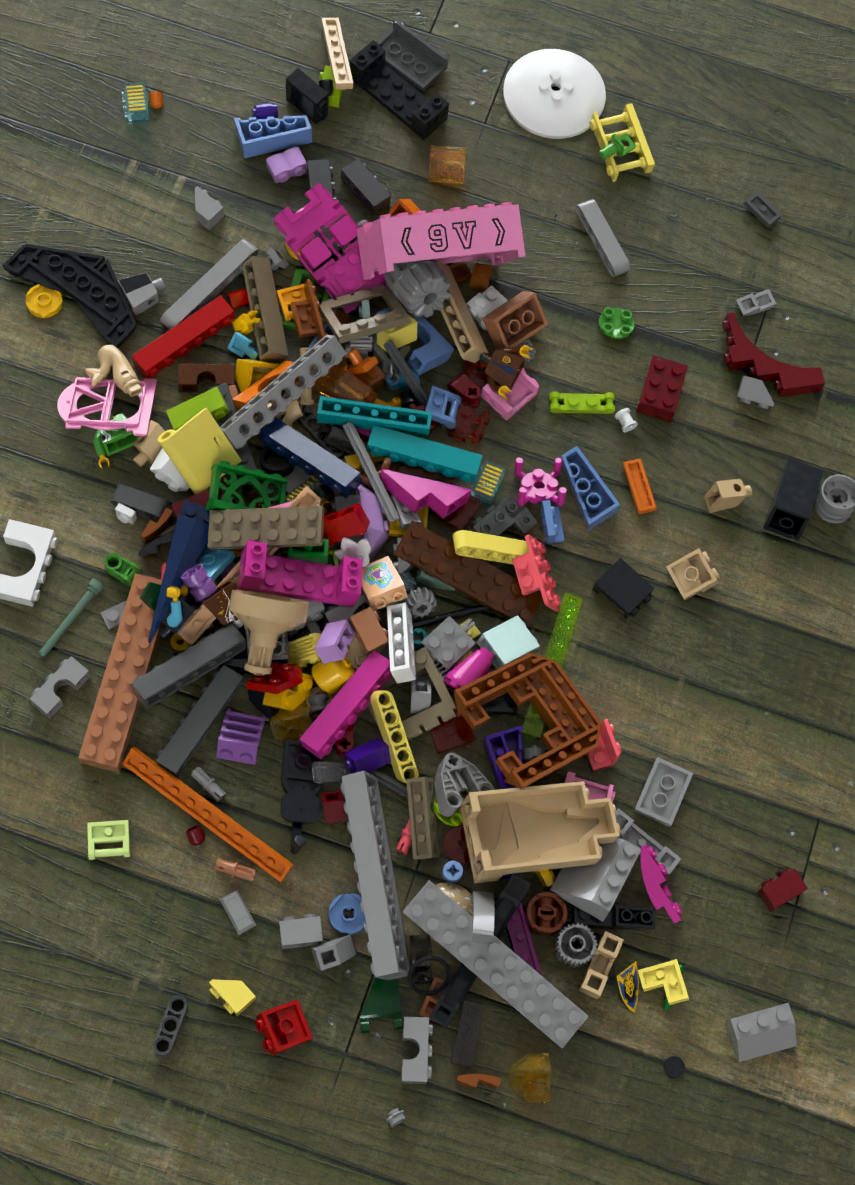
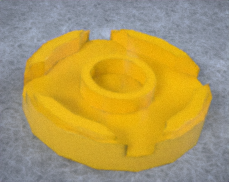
M37 284L30 288L26 294L27 309L36 317H52L62 308L63 300L59 291H54Z

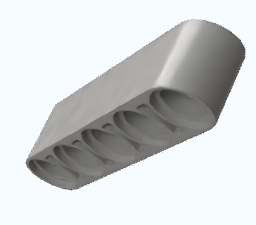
M591 199L577 204V215L609 274L612 277H616L629 272V261L596 201Z

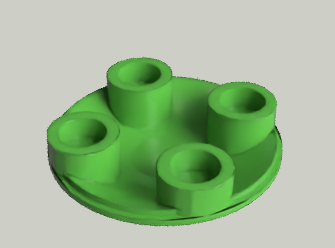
M605 308L599 318L600 329L605 335L614 339H622L629 336L634 330L632 312L628 309Z

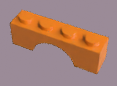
M285 360L232 400L237 411L294 362ZM298 377L295 379V384H296V385H297L298 382H299V378H298Z

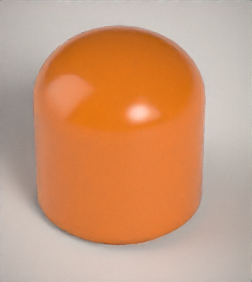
M150 92L148 94L149 104L152 108L158 109L163 106V95L161 92Z

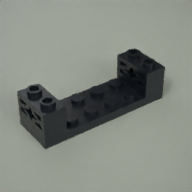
M374 40L371 41L349 60L353 81L420 138L426 139L447 120L449 103L438 93H435L430 99L426 98L385 63L386 50Z

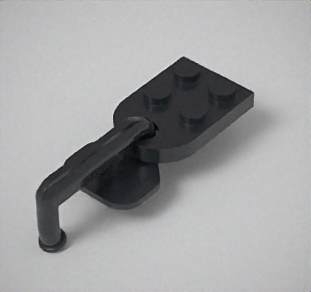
M285 739L281 785L286 795L281 799L280 813L285 820L292 821L290 851L292 854H297L306 844V838L301 836L302 823L313 824L320 818L321 802L315 795L320 790L322 784L323 758L319 759L302 747L300 741Z

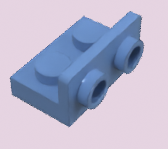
M550 500L542 501L540 513L546 544L564 542L559 507H551Z

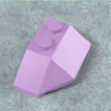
M360 485L356 489V494H358V501L370 521L367 532L362 536L370 543L371 551L369 557L373 559L388 539L390 525L388 519L386 520L385 512L376 494Z

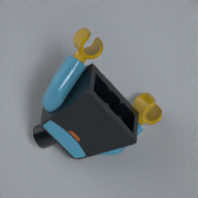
M183 585L181 590L174 586L167 588L166 596L173 598V601L171 602V609L161 620L164 626L158 632L167 640L173 633H180L201 610V607L188 597L189 588L186 585Z

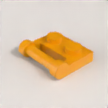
M305 284L277 290V297L285 322L291 321L293 318L292 311L288 309L291 302L307 301L304 291Z

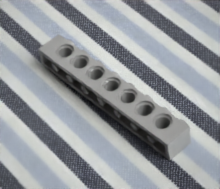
M324 336L220 426L234 449H240L245 446L251 436H256L265 424L267 425L275 419L274 416L285 411L289 403L299 399L304 390L314 386L315 381L319 377L325 376L333 365H337L343 360L342 357L347 353L335 336ZM325 353V354H326V359H325V361L323 362L322 356H323V354ZM310 365H312L313 368L311 373H309ZM298 377V378H299V382H298V384L296 385V384H295V379ZM285 389V395L282 397L281 391ZM271 400L272 405L268 409L267 404ZM257 412L258 418L254 421L253 416ZM243 424L244 430L240 433L239 428Z

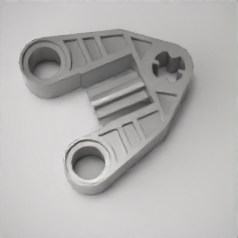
M448 753L438 765L434 787L439 812L446 817L452 816L461 806L462 797L460 794L463 791L469 793L495 790L474 764L455 753Z

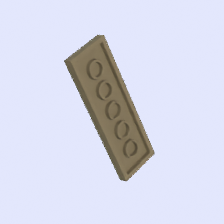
M323 506L210 510L207 547L210 550L244 549L248 540L267 543V548L323 546L325 508Z

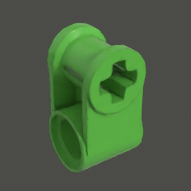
M116 553L108 554L104 560L107 573L129 587L132 586L135 573L141 574L143 571L137 564L126 560ZM111 562H117L118 566L110 567L109 564Z

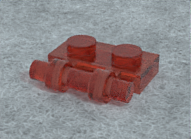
M461 402L455 418L456 426L454 429L449 430L448 436L463 442L469 436L472 437L471 443L478 445L479 440L483 438V430L490 421V412L484 410L482 415L479 416L477 415V407ZM473 422L478 424L476 429H471Z

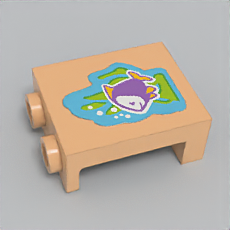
M389 556L371 562L362 568L361 589L373 611L408 597L405 585Z

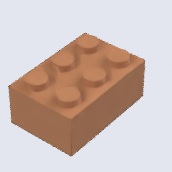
M522 291L482 318L496 350L516 347L548 325L536 293Z

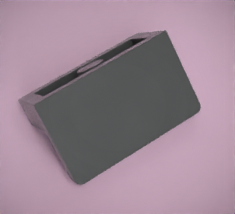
M331 425L324 442L349 455L356 454L345 431L335 425Z

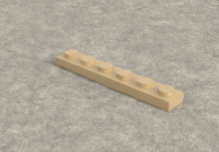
M322 18L321 25L335 89H353V79L339 18Z

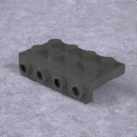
M397 20L393 23V28L377 42L386 50L385 63L422 92L447 69L448 58L443 52H439L431 43L424 41L417 33L412 32L405 24Z

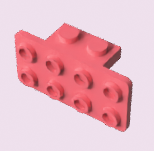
M528 534L525 536L529 553L512 559L521 592L525 596L540 590L544 604L558 612L560 611L559 605H561V600L558 594L555 593L556 583L549 572L551 566L544 556L546 549L542 542Z

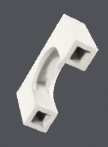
M9 519L3 536L6 544L32 551L36 556L33 568L22 576L12 577L0 574V599L33 607L35 601L39 600V588L41 583L45 582V570L51 564L52 548H56L58 538L54 530Z

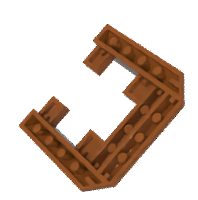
M529 653L454 691L458 716H463L472 730L488 722L490 719L482 705L506 693L510 694L517 706L530 701L550 729V731L541 736L542 741L549 749L548 752L524 765L513 750L497 758L495 761L506 777L504 782L517 788L523 789L598 748L601 722L556 660Z

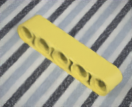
M459 530L452 535L455 553L459 556L514 565L513 558L529 553L527 543L523 540L467 530Z
M377 690L371 695V704L383 741L389 746L391 765L395 777L398 781L406 783L404 772L408 769L410 775L407 779L418 778V770L392 693L386 690ZM381 694H383L385 697V701L383 704H380L379 697ZM387 713L391 715V721L389 723H387L385 720V716ZM393 732L397 733V740L395 742L391 738ZM399 751L403 752L402 760L398 759Z

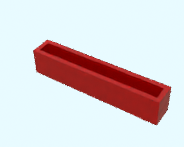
M220 295L132 355L133 364L146 379L157 376L163 368L171 366L176 359L186 356L192 348L203 344L208 337L215 336L224 326L231 325L235 320L234 310Z

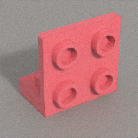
M608 719L603 720L601 723L598 748L586 754L592 772L614 766L620 757L621 747L619 742H615L613 736L615 735L614 727L612 724H609Z

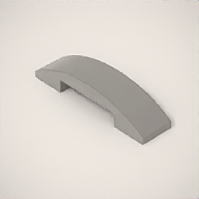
M618 808L615 817L621 830L619 838L630 842L640 849L645 843L648 847L652 846L657 854V857H655L659 864L662 863L667 869L668 874H670L681 858L668 847L661 846L635 825L633 819Z
M472 890V932L494 935V894L492 892Z

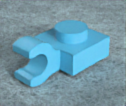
M235 332L227 349L241 358L246 355L254 360L259 358L258 348L251 346L252 340L239 332Z

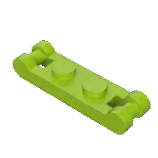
M611 392L605 394L549 393V400L551 401L550 412L612 414L615 412V405H613L615 396ZM558 401H563V405H560Z

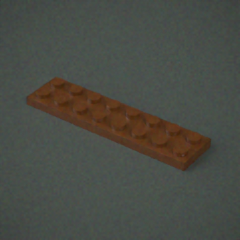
M411 521L394 553L400 559L502 616L511 619L518 615L527 628H529L543 599L539 591L524 596L517 579L482 559L457 555L453 543L414 521Z

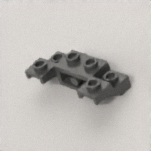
M511 494L496 507L494 505L489 507L485 511L486 515L483 518L477 517L470 523L472 527L467 531L499 536L513 524L523 535L537 521L527 508L517 504V499Z

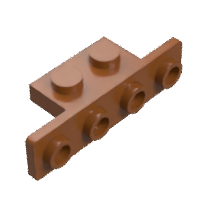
M306 279L304 291L307 301L291 302L290 307L298 337L317 336L319 342L328 334L324 332V319L320 317L319 313L320 304L315 299V286L311 284L310 279Z

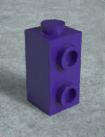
M376 738L344 753L346 759L344 762L345 768L351 773L360 771L371 772L391 762L389 746L380 738Z

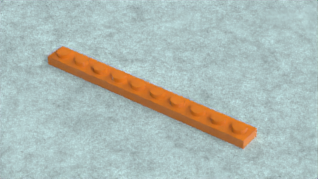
M136 747L131 748L122 765L279 882L286 878L294 864Z

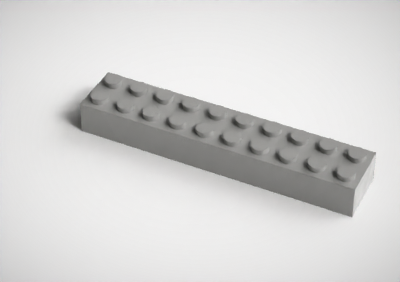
M366 771L342 776L341 790L345 795L344 809L349 818L347 828L352 836L350 846L356 860L354 861V869L358 873L359 878L357 888L362 896L360 906L366 920L364 922V929L369 938L367 948L372 956L371 971L376 978L384 980L407 977L410 963L378 779Z
M430 880L427 881L402 911L559 1047L563 1048L588 1018L585 1012L496 936L473 933V917Z

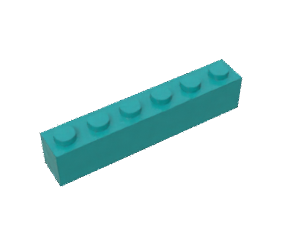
M320 396L317 411V423L343 426L347 422H353L355 428L372 430L373 425L422 438H429L432 412L324 396Z
M373 425L367 444V452L372 456L388 457L393 462L400 461L411 467L418 466L428 472H439L446 477L460 478L464 482H476L483 456L377 425Z

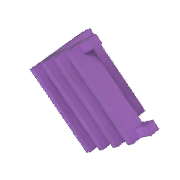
M227 708L218 738L217 758L256 765L258 746L266 716L262 714V717L231 712V708Z

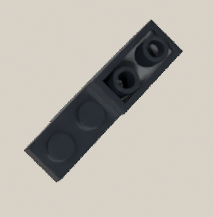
M572 905V924L576 925L579 923L581 925L583 923L584 926L587 925L589 928L655 929V908L615 905L612 906L605 920L601 921Z

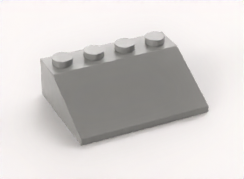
M617 838L614 843L598 844L602 848V856L596 864L562 868L550 892L557 894L560 898L595 918L604 921L641 852L639 847L621 838Z

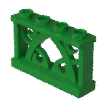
M219 461L211 468L212 475L206 511L255 509V504L258 502H262V504H259L261 508L272 507L271 502L276 501L275 506L285 503L288 479L282 478V475L266 474L263 470H250L243 465H230L227 461ZM222 473L230 475V480L224 478V482L227 485H229V487H226L221 483L220 475ZM247 482L256 490L260 497L253 500L248 507L245 506L241 495L235 492L239 486ZM268 484L276 487L277 494L275 497L269 498L268 494L272 493L273 490L268 489ZM220 488L224 491V493L222 494L220 500H217L218 490ZM236 498L238 500V503H232V499Z

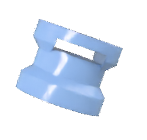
M457 861L447 862L442 871L443 879L447 883H457L461 879L463 874L461 864Z

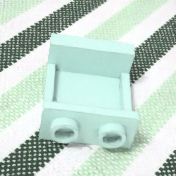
M518 615L484 632L476 642L480 648L484 647L494 655L492 665L496 670L529 653L534 654L540 646L537 639L532 636L526 624Z

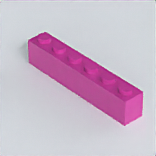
M373 650L299 740L302 747L319 759H322L324 755H328L332 750L333 744L344 736L347 727L354 724L361 710H365L368 707L372 693L381 690L385 681L392 678L390 660Z

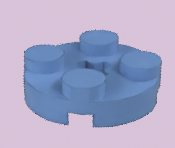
M353 893L341 894L331 902L328 918L330 924L337 932L353 935L363 930L366 920L360 906L361 896ZM352 909L354 917L346 919L344 917V910L349 911Z

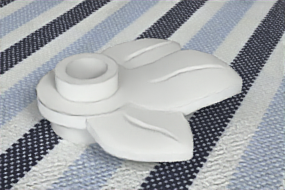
M343 537L341 549L336 550L334 554L340 561L344 556L363 559V568L369 564L371 546L365 538L356 543L351 539Z

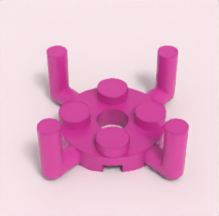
M516 458L514 475L521 480L517 504L523 506L528 501L537 504V502L550 500V502L552 501L558 506H563L567 489L564 487L559 488L557 496L558 481L556 480L561 473L563 460L561 458L555 459L554 470L550 474L545 473L541 469H535L533 472L525 474L522 472L523 459Z

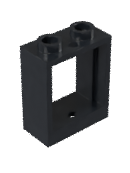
M297 68L286 78V99L317 124L328 115V92Z

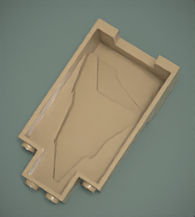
M584 781L530 786L523 789L509 788L469 792L460 806L474 884L498 881L502 876L513 873L596 864L602 856V848L598 844L614 843L621 832L620 825L616 822V807L612 804L611 798L588 800L589 790L585 787Z

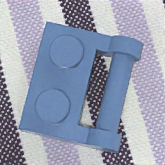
M432 386L425 411L432 412L431 420L444 424L448 429H454L458 406L461 405L462 398L459 395ZM447 401L451 403L449 416L444 415Z

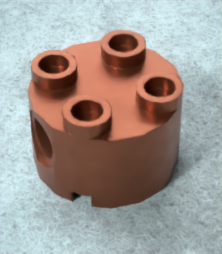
M551 892L537 894L531 899L525 910L529 931L543 937L558 933L566 922L568 914L564 901L557 894Z

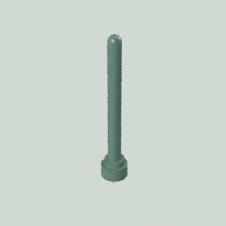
M92 578L88 583V591L39 652L40 656L45 657L91 598L104 590L103 584Z

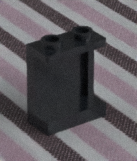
M620 558L595 582L592 590L597 594L602 592L625 613L624 618L627 619L630 615L634 617L640 611L639 606L642 603L646 605L653 596L651 594L654 587Z

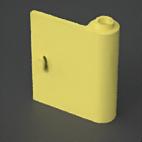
M206 407L178 430H167L158 437L159 444L194 494L203 492L210 487L211 468L219 461H227L230 465L236 466L242 461Z

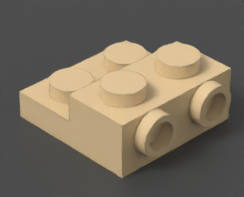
M700 548L666 566L684 600L719 584L717 579L720 576L715 567L711 569L708 564L711 561L706 551L702 553Z

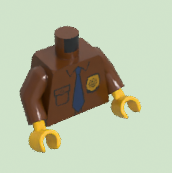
M527 345L495 350L492 357L483 353L479 359V363L486 366L484 373L487 376L486 381L493 392L499 394L504 400L508 399L505 396L507 392L512 393L511 390L526 363L523 357L527 359L531 357L527 355V352L533 351V349Z

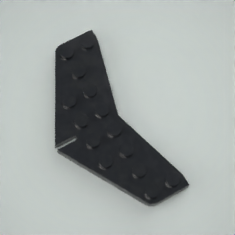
M25 244L3 264V269L12 275L72 297L108 345H114L119 348L136 329V321L108 258L105 260V256Z

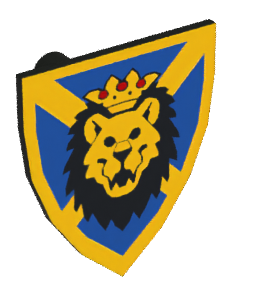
M633 961L615 977H608L606 985L617 986L619 1000L622 1001L627 1010L635 1013L639 994V977L637 963Z

